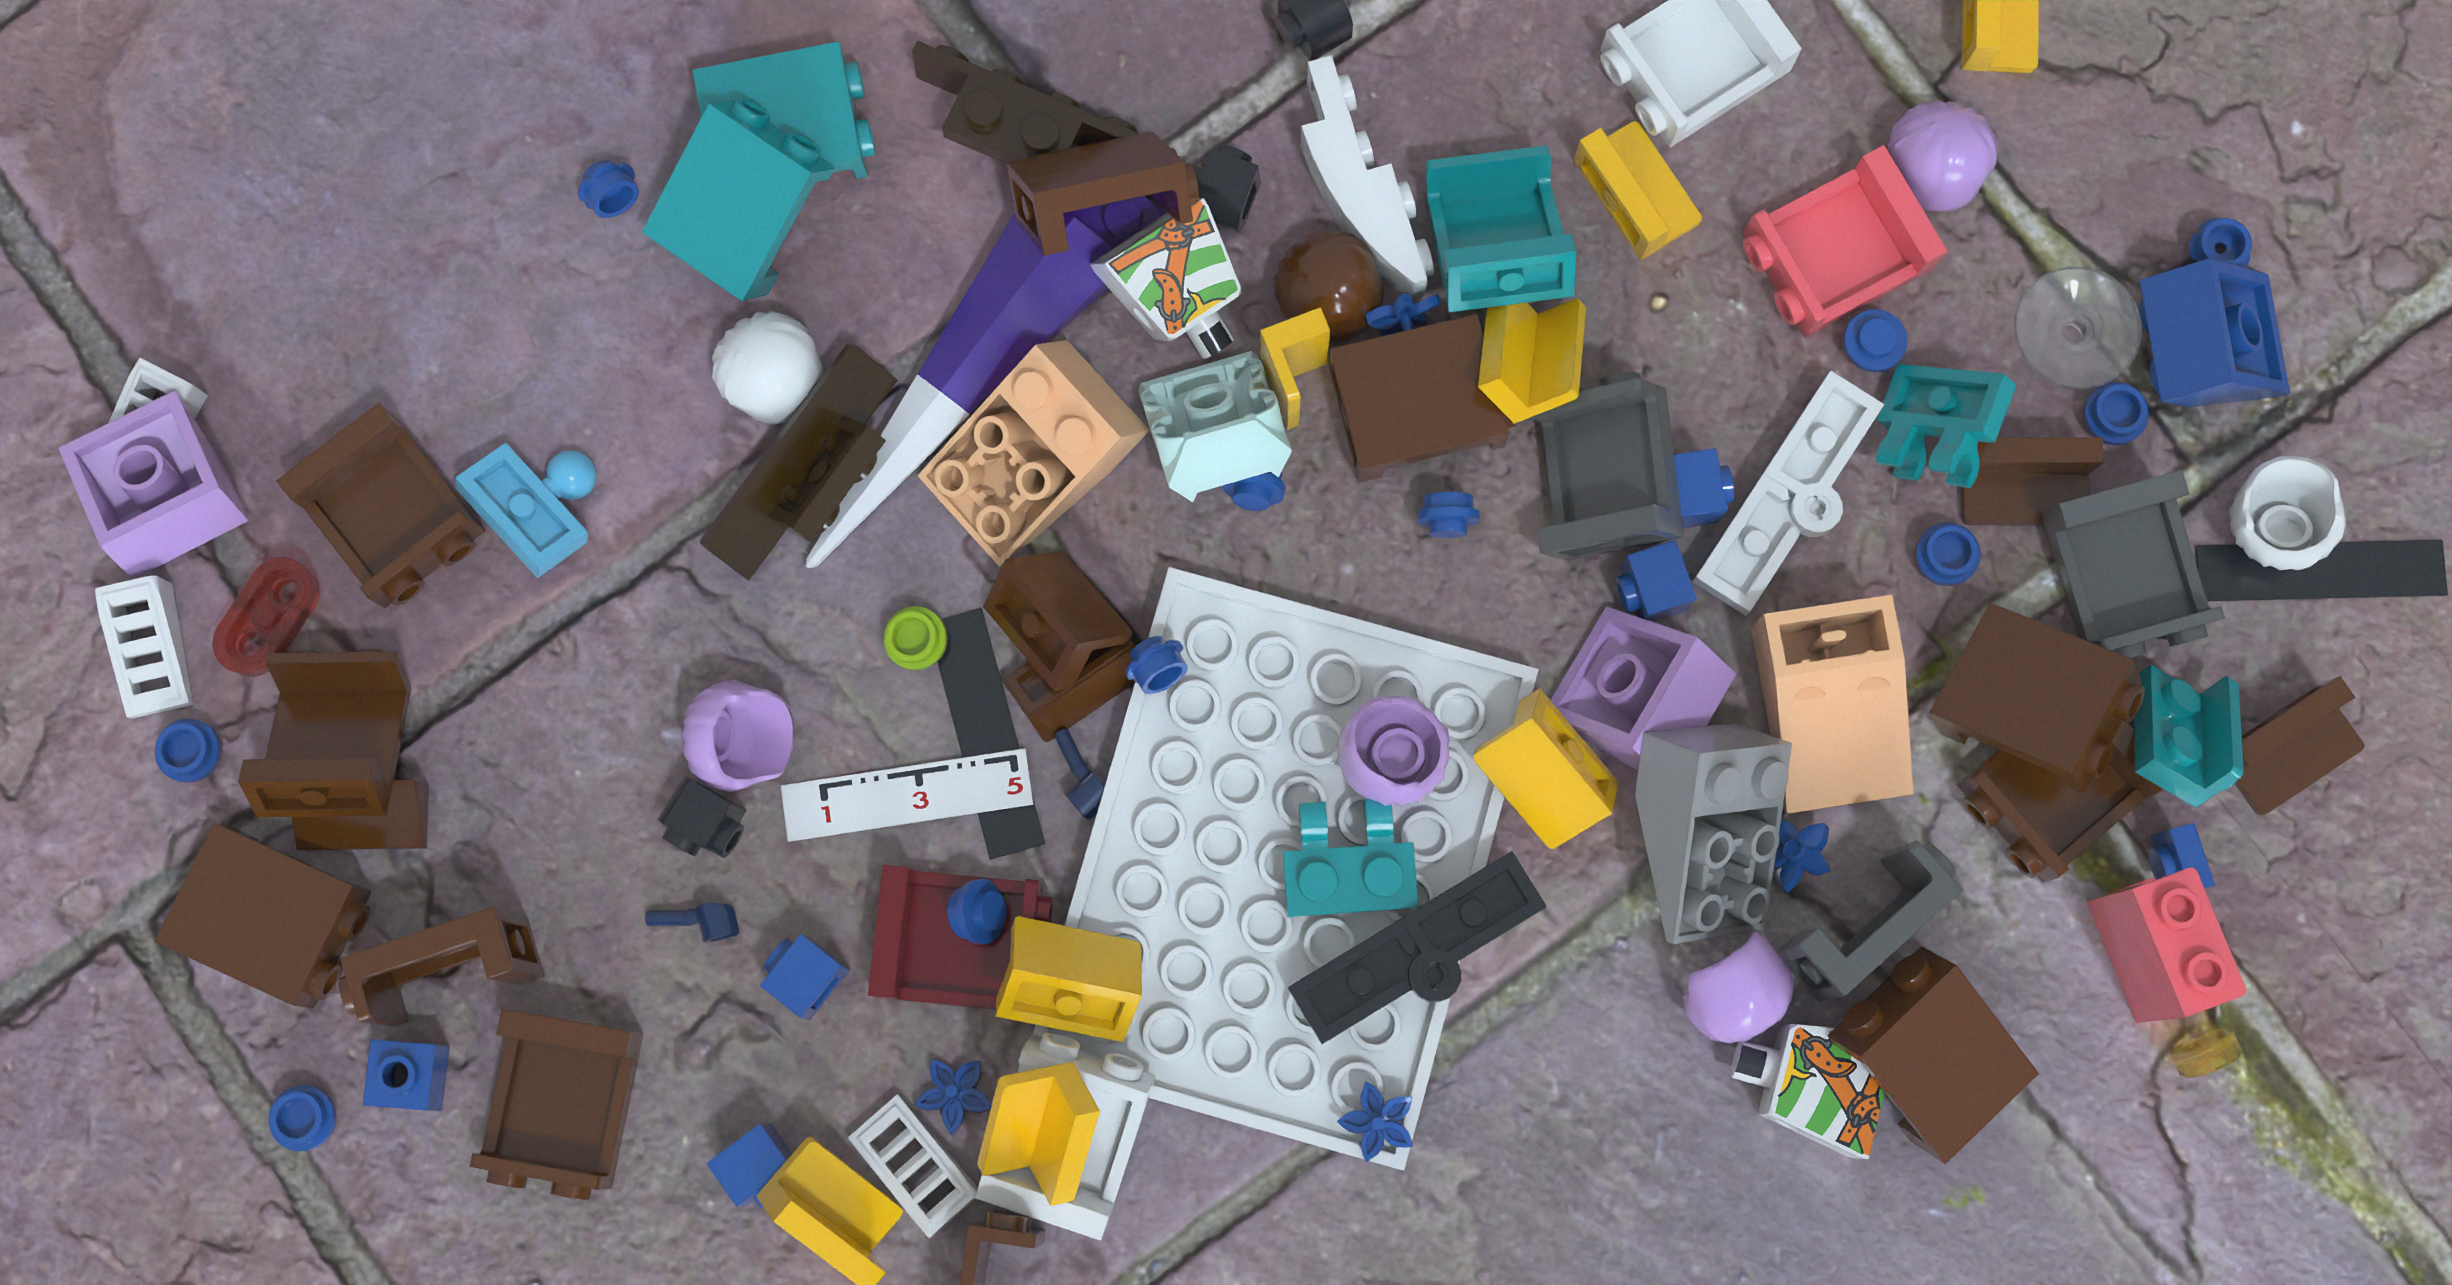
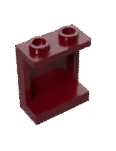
M883 865L868 996L879 999L996 1010V998L1010 962L1011 928L1014 919L1020 916L1051 923L1053 897L1042 895L1043 884L1039 880L1026 879L1025 881L996 879L914 871L909 867ZM987 879L999 889L1006 903L1007 917L1000 936L990 944L976 945L967 939L959 938L952 931L948 921L947 909L951 895L970 880Z

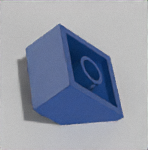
M2208 258L2140 280L2143 300H2141L2139 305V315L2144 329L2150 336L2154 359L2150 363V377L2155 390L2160 394L2161 402L2186 407H2199L2276 398L2290 394L2271 285L2267 273Z

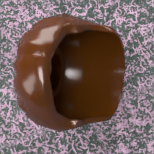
M1320 230L1316 234H1307L1302 242L1293 244L1286 251L1285 257L1279 261L1278 272L1274 276L1275 297L1280 305L1283 316L1286 319H1291L1321 307L1330 329L1329 341L1331 342L1345 341L1360 335L1370 327L1365 314L1381 307L1383 304L1384 287L1373 254L1363 241L1350 233Z

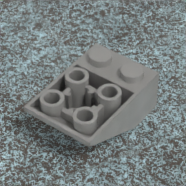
M1737 723L1643 732L1635 798L1667 942L1678 944L1765 929L1767 913L1770 907V892L1776 851L1779 845V830L1785 789L1788 782L1792 743Z

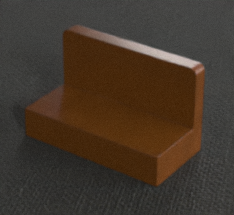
M1997 437L1995 443L1979 441L1977 446L1979 455L1977 478L1971 488L1961 487L1962 522L1965 525L2044 526L2040 511L2059 503L2090 495L2089 474L2104 463L2103 437Z
M1059 551L1006 559L983 605L987 613L1053 691L1074 687L1092 650L1127 644L1133 633L1130 627L1067 555Z
M2341 676L2315 686L2242 735L2244 772L2234 784L2257 815H2265L2364 749L2363 741L2339 709L2356 698Z

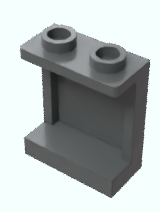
M1637 372L1616 373L1604 377L1603 386L1584 390L1580 386L1579 395L1575 400L1529 418L1540 422L1543 428L1554 524L1537 529L1540 554L1570 561L1684 538L1665 387L1641 379V374Z
M2182 470L2059 503L2040 511L2078 638L2125 657L2133 658L2147 654L2144 644L2146 640L2166 635L2170 647L2208 637L2205 624L2225 619L2222 606L2210 608L2177 503L2178 498L2189 495Z
M1915 840L1890 851L1880 860L1902 885L1903 891L1839 949L1818 927L1792 937L1777 951L1789 963L1794 975L1819 1002L1846 996L1963 891L1952 878L1957 874L1954 865L1937 847L1932 844L1924 847L1919 841Z

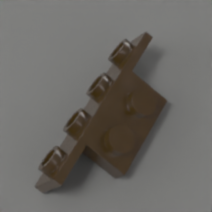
M917 40L912 50L917 78L957 95L942 126L944 138L1005 164L1012 160L1139 134L1137 129L1129 122L1115 116H1107L1104 119L1082 110L1076 101L1064 94L1051 92L1046 95L1025 86V83L1018 76L1003 69L989 71L972 64L965 55L952 47L938 45L934 48Z
M846 344L702 536L700 544L749 581L786 530L810 543L817 534L827 530L837 518L840 511L839 504L855 483L865 479L877 462V453L886 440L865 424L898 380L858 346Z

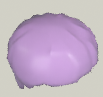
M1934 100L1930 103L1918 104L1916 107L1909 109L1891 130L1888 151L1923 210L1943 212L1965 207L1976 197L1996 165L1998 143L1987 119L1983 115L1977 114L1974 108H1964L1958 102L1948 101L1944 103Z
M733 679L713 684L699 693L693 700V703L687 707L684 713V730L681 733L684 740V756L688 760V767L691 773L696 775L708 787L733 792L777 778L787 768L794 747V720L788 703L781 696L767 689L757 688Z
M1385 696L1370 699L1352 714L1340 732L1337 743L1338 763L1341 765L1342 774L1347 783L1357 793L1367 799L1378 801L1384 806L1395 804L1401 807L1411 803H1418L1423 796L1432 793L1434 787L1445 777V768L1450 758L1448 751L1450 742L1448 727L1438 720L1433 711L1414 698Z
M1753 932L1750 939L1727 958L1704 969L1689 973L1687 978L1688 992L1682 996L1686 1017L1700 1032L1711 1040L1729 1044L1736 1041H1748L1764 1033L1766 1029L1780 1021L1785 1015L1792 1000L1794 986L1789 963L1769 944L1762 934Z

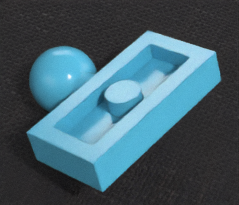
M504 443L456 476L455 489L538 579L587 543L588 531L559 499L577 500L588 495L595 486L597 471L593 461L587 455L579 451L567 450L558 453L550 460L546 469V478L541 481L510 446Z

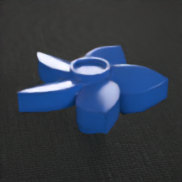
M1402 293L1392 305L1378 307L1366 313L1365 316L1371 327L1380 330L1381 336L1414 329L1413 325L1427 324L1425 312L1440 305L1441 301L1439 295L1436 294L1413 303L1410 294Z
M1781 819L1779 843L1783 847L1777 848L1774 869L1781 868L1780 881L1787 893L1799 882L1803 870L1816 876L1831 871L1826 858L1821 853L1827 844L1829 827L1825 823L1812 824L1799 831L1793 824Z
M931 1059L930 1076L938 1088H932L924 1092L914 1105L926 1111L942 1109L943 1123L953 1136L963 1123L964 1108L973 1113L991 1110L992 1104L986 1095L977 1089H973L981 1078V1061L965 1063L955 1074L947 1064Z
M1365 1081L1360 1096L1361 1106L1364 1110L1349 1111L1337 1122L1349 1132L1357 1134L1364 1132L1361 1140V1150L1366 1162L1379 1154L1384 1145V1138L1388 1143L1396 1147H1413L1409 1131L1401 1123L1397 1122L1409 1112L1413 1096H1396L1384 1104V1099L1379 1089Z

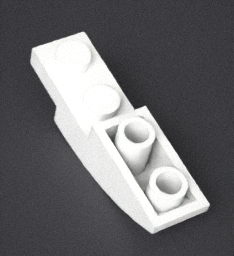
M1332 55L1309 61L1307 66V87L1318 121L1301 126L1300 147L1311 177L1327 209L1341 231L1353 234L1369 247L1379 274L1401 293L1410 294L1413 301L1424 298L1428 280L1427 276L1434 275V266L1426 240L1423 238L1415 241L1409 222L1410 218L1416 217V208L1410 186L1407 181L1397 183L1392 164L1367 170V168L1374 167V156L1366 131L1355 132L1349 111L1356 110L1357 104L1349 75L1346 73L1338 76Z

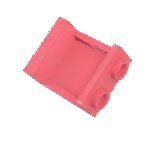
M1885 145L1862 156L1855 169L1769 214L1762 210L1752 215L1743 231L1745 236L1743 247L1750 263L1758 272L1765 270L1777 290L1774 293V299L1780 314L1789 325L1797 324L1804 338L1934 270L1948 252Z
M2187 868L2154 880V877L2086 901L2136 1023L2185 1018L2246 994V986L2196 869Z

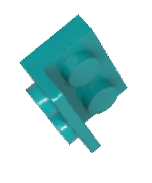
M2150 664L2139 673L2142 680L2141 686L2145 688L2142 705L2134 718L2135 773L2197 808L2220 791L2230 788L2243 775L2239 684L2230 677L2225 676L2200 694L2187 682L2175 679Z

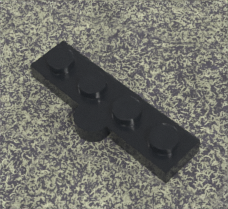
M1511 851L1295 982L1287 989L1319 1042L1323 1045L1409 991H1412L1419 999L1426 1002L1438 1003L1447 1000L1457 991L1461 983V969L1458 961L1542 911L1547 906L1517 857Z

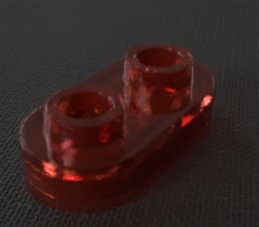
M276 557L265 561L254 571L213 635V652L223 667L245 677H257L269 672L266 665L268 653H285L318 603L320 586L312 570L292 558ZM289 583H295L297 587L296 596L291 601L282 603L280 599L282 588ZM253 636H259L261 639L259 651L252 656H247L245 653L246 642Z

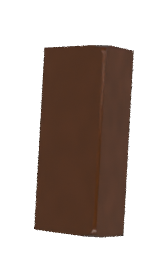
M1128 640L1127 644L1092 650L1073 688L1053 691L1029 661L1003 678L1002 682L1042 740L1049 742L1055 738V733L1062 729H1069L1135 683L1133 679L1129 680L1126 676V668L1132 661L1130 653L1135 646Z
M394 780L387 816L292 817L296 850L427 849L429 785L416 780Z

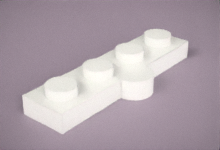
M1830 370L1692 582L1747 616L1799 535L1820 537L1827 534L1840 521L1843 513V502L1839 494L1831 486L1884 404Z

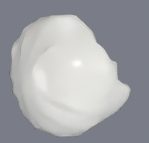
M774 311L768 313L757 312L752 318H743L738 321L734 328L725 331L723 339L716 344L712 356V379L718 387L722 398L728 400L729 404L743 411L754 420L766 424H783L788 422L825 373L808 329L794 318Z
M2279 456L2257 466L2234 497L2233 505L2229 508L2230 529L2232 535L2236 538V544L2244 549L2250 559L2258 561L2263 567L2272 566L2280 571L2308 568L2318 560L2328 557L2332 549L2342 539L2346 527L2345 510L2337 478L2331 470L2320 462L2300 456Z

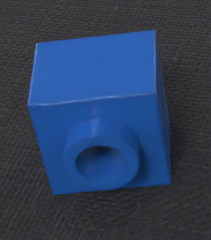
M1716 448L1675 454L1674 459L1683 528L1718 523L1728 511L1727 503L1734 502V484L1729 466L1719 465Z
M1676 540L1627 555L1619 567L1622 575L1615 577L1617 593L1625 612L1635 611L1637 617L1651 622L1686 612L1697 601Z
M800 934L794 943L786 938L773 950L763 965V969L769 974L759 986L799 1018L811 1020L850 969L813 939Z
M371 1039L362 1105L442 1111L450 1046ZM401 1062L407 1067L408 1079L404 1085L396 1087L394 1086L396 1064Z
M760 1123L706 1164L736 1207L749 1205L755 1200L761 1209L763 1206L756 1195L787 1161L792 1152L771 1123Z

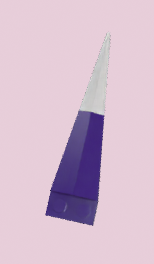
M1145 196L1063 213L1069 251L1046 256L1041 253L1017 223L1014 212L880 435L886 442L877 453V462L873 470L865 479L855 483L841 501L837 518L820 535L806 559V567H817L982 405L1036 344L1050 342L1109 289L1093 271L1090 263L1166 214V212Z

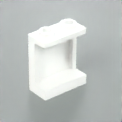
M1668 0L1625 28H1622L1617 23L1607 29L1600 49L1602 52L1600 59L1605 72L1612 82L1617 86L1624 84L1636 100V113L1645 129L1653 136L1660 134L1667 146L1671 148L1790 72L1802 48L1767 0Z
M1046 1032L1043 1033L1042 1037L1031 1034L1021 1051L1018 1060L1020 1065L1017 1073L1074 1062L1100 1110L1075 1200L1050 1206L1030 1167L988 1176L982 1175L975 1198L1101 1241L1115 1204L1156 1075L1143 1071V1065L1139 1061L1125 1055L1109 1053L1103 1058L1080 1050L1081 1045L1076 1040L1062 1034Z

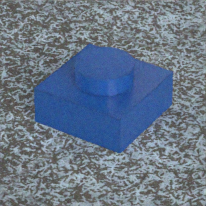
M2195 823L2150 836L2153 848L2149 850V862L2156 880L2187 868H2194L2199 874L2204 889L2215 886Z

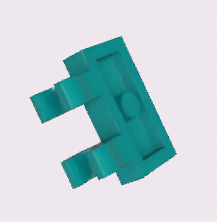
M1897 364L1883 401L1884 406L1876 420L1888 430L1886 437L1878 448L1876 462L1879 465L1894 466L1893 476L1895 478L1918 481L1926 464L1925 435L1941 437L1931 453L1929 469L1934 472L1948 473L1945 480L1948 485L1971 488L1979 471L1978 442H1996L2017 385L2003 373Z
M1365 799L1363 807L1367 845L1329 848L1326 802L1299 803L1302 850L1283 851L1287 917L1419 908L1414 843H1394L1392 804L1384 806L1378 801Z

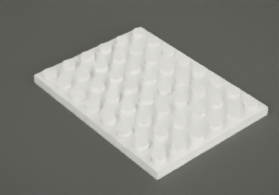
M1169 567L1148 638L1162 636L1165 642L1168 640L1180 641L1184 647L1180 653L1188 669L1177 683L1155 694H1145L1139 684L1135 682L1065 922V926L1139 942L1141 944L1142 997L1124 1042L1035 1025L1033 1034L1040 1037L1046 1032L1062 1034L1076 1040L1081 1045L1080 1050L1103 1058L1109 1053L1121 1054L1139 1061L1143 1065V1071L1156 1075L1149 1095L1151 1099L1364 1159L1361 1150V1140L1364 1132L1360 1134L1349 1132L1337 1121L1349 1111L1364 1110L1361 1106L1360 1096L1365 1081L1379 1089L1383 1096L1384 1104L1396 1096H1413L1409 1112L1400 1121H1397L1409 1131L1411 1139H1413L1450 998L1438 1003L1426 1002L1419 999L1412 991H1409L1321 1045L1287 988L1417 908L1287 917L1283 851L1302 850L1299 803L1326 802L1329 848L1366 846L1363 801L1367 798L1357 793L1347 783L1342 774L1341 765L1338 763L1337 743L1340 732L1360 706L1376 697H1411L1419 700L1425 707L1433 711L1438 720L1448 727L1450 742L1448 751L1450 758L1445 768V777L1434 787L1432 793L1423 796L1418 803H1411L1401 807L1392 804L1394 843H1414L1418 906L1424 905L1486 867L1504 796L1474 762V752L1477 747L1513 725L1519 702L1533 692L1539 669ZM1384 1138V1145L1381 1151L1369 1161L1404 1171L1410 1147H1396L1388 1143Z

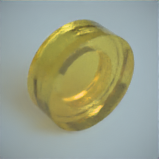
M2220 1028L2203 1033L2179 1044L2169 1054L2180 1076L2194 1078L2231 1064L2240 1057L2242 1049L2232 1028Z

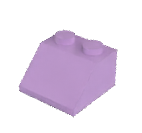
M176 390L58 448L99 546L132 579L249 521L227 471Z
M1606 606L1555 691L1551 702L1583 740L1625 765L1638 770L1643 732L1707 726L1737 674L1698 637Z

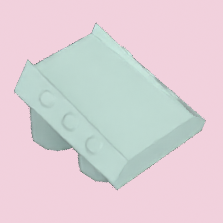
M1252 351L1142 382L1139 386L1138 393L1169 488L1193 502L1196 494L1205 490L1270 471L1277 477L1280 476L1292 450L1285 433L1277 397L1274 391L1269 389L1261 360Z

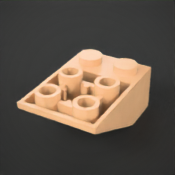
M1068 340L1036 344L918 474V477L999 567H1002L1006 559L1016 556L1103 480L1150 430Z
M1885 595L1763 614L1751 626L1770 735L1792 743L1788 782L1783 802L1785 815L1913 795L1905 658L1893 596Z

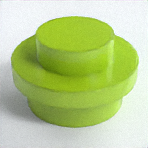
M912 606L901 609L890 618L884 630L883 641L885 650L894 663L909 670H923L933 666L943 656L947 647L948 635L945 624L936 613L924 607Z

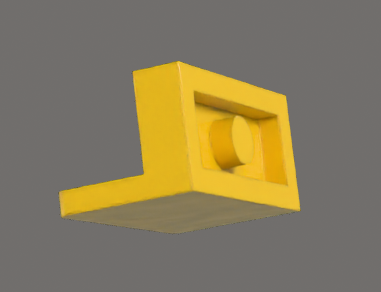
M1962 0L1961 70L2032 73L2038 66L2039 0Z
M1633 121L1608 137L1602 128H1599L1579 141L1573 162L1640 261L1700 224L1702 215L1638 122Z
M1578 298L1539 314L1528 303L1487 307L1478 387L1514 424L1571 402L1578 397L1586 306Z
M1321 307L1260 330V360L1264 367L1270 390L1274 391L1277 397L1281 417L1287 430L1299 426L1301 396L1293 377L1327 364L1330 329Z
M1540 688L1520 700L1512 726L1475 749L1474 762L1550 849L1560 846L1613 812L1619 781Z
M1020 916L1016 917L1011 928L1010 962L996 998V1017L1124 1042L1142 997L1141 944L1135 940Z
M1074 1062L1004 1075L998 1080L977 1161L983 1176L1030 1167L1050 1206L1075 1200L1100 1113Z
M807 1137L756 1197L773 1222L856 1285H876L886 1272L871 1251L899 1220L903 1210L898 1203L815 1138Z

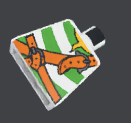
M1200 198L1198 201L1191 202L1193 222L1180 225L1167 212L1090 263V266L1150 336L1158 341H1172L1186 332L1201 358L1205 359L1223 350L1233 342L1234 338L1217 310L1237 298L1241 294V287L1209 206L1204 198Z
M1799 1024L1782 1025L1779 1028L1774 1049L1748 1041L1738 1042L1732 1060L1730 1077L1764 1087L1759 1106V1115L1844 1156L1854 1159H1869L1885 1092L1859 1060L1844 1052L1830 1041L1827 1035L1835 1028Z

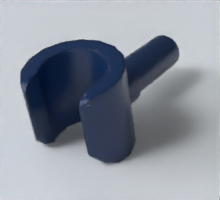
M1062 729L1055 733L1054 737L1071 772L1079 780L1064 795L1086 820H1090L1098 812L1105 787L1090 770L1088 764L1084 762L1069 730Z
M713 902L702 904L696 908H688L687 910H647L645 915L647 926H693L699 924L704 943L720 941L739 935L735 910L728 904Z

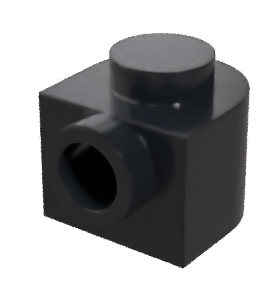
M1278 0V15L1274 18L1278 31L1291 49L1294 50L1299 47L1309 61L1322 57L1352 38L1353 21L1344 0Z
M1218 145L1216 150L1211 149L1205 167L1196 165L1193 169L1197 178L1199 199L1204 198L1215 224L1241 232L1260 188L1261 179L1259 166L1251 163L1252 157L1244 151L1228 145Z
M684 775L657 820L668 827L662 838L686 853L696 856L702 847L722 858H726L734 850L743 834L744 825L740 821L746 810Z

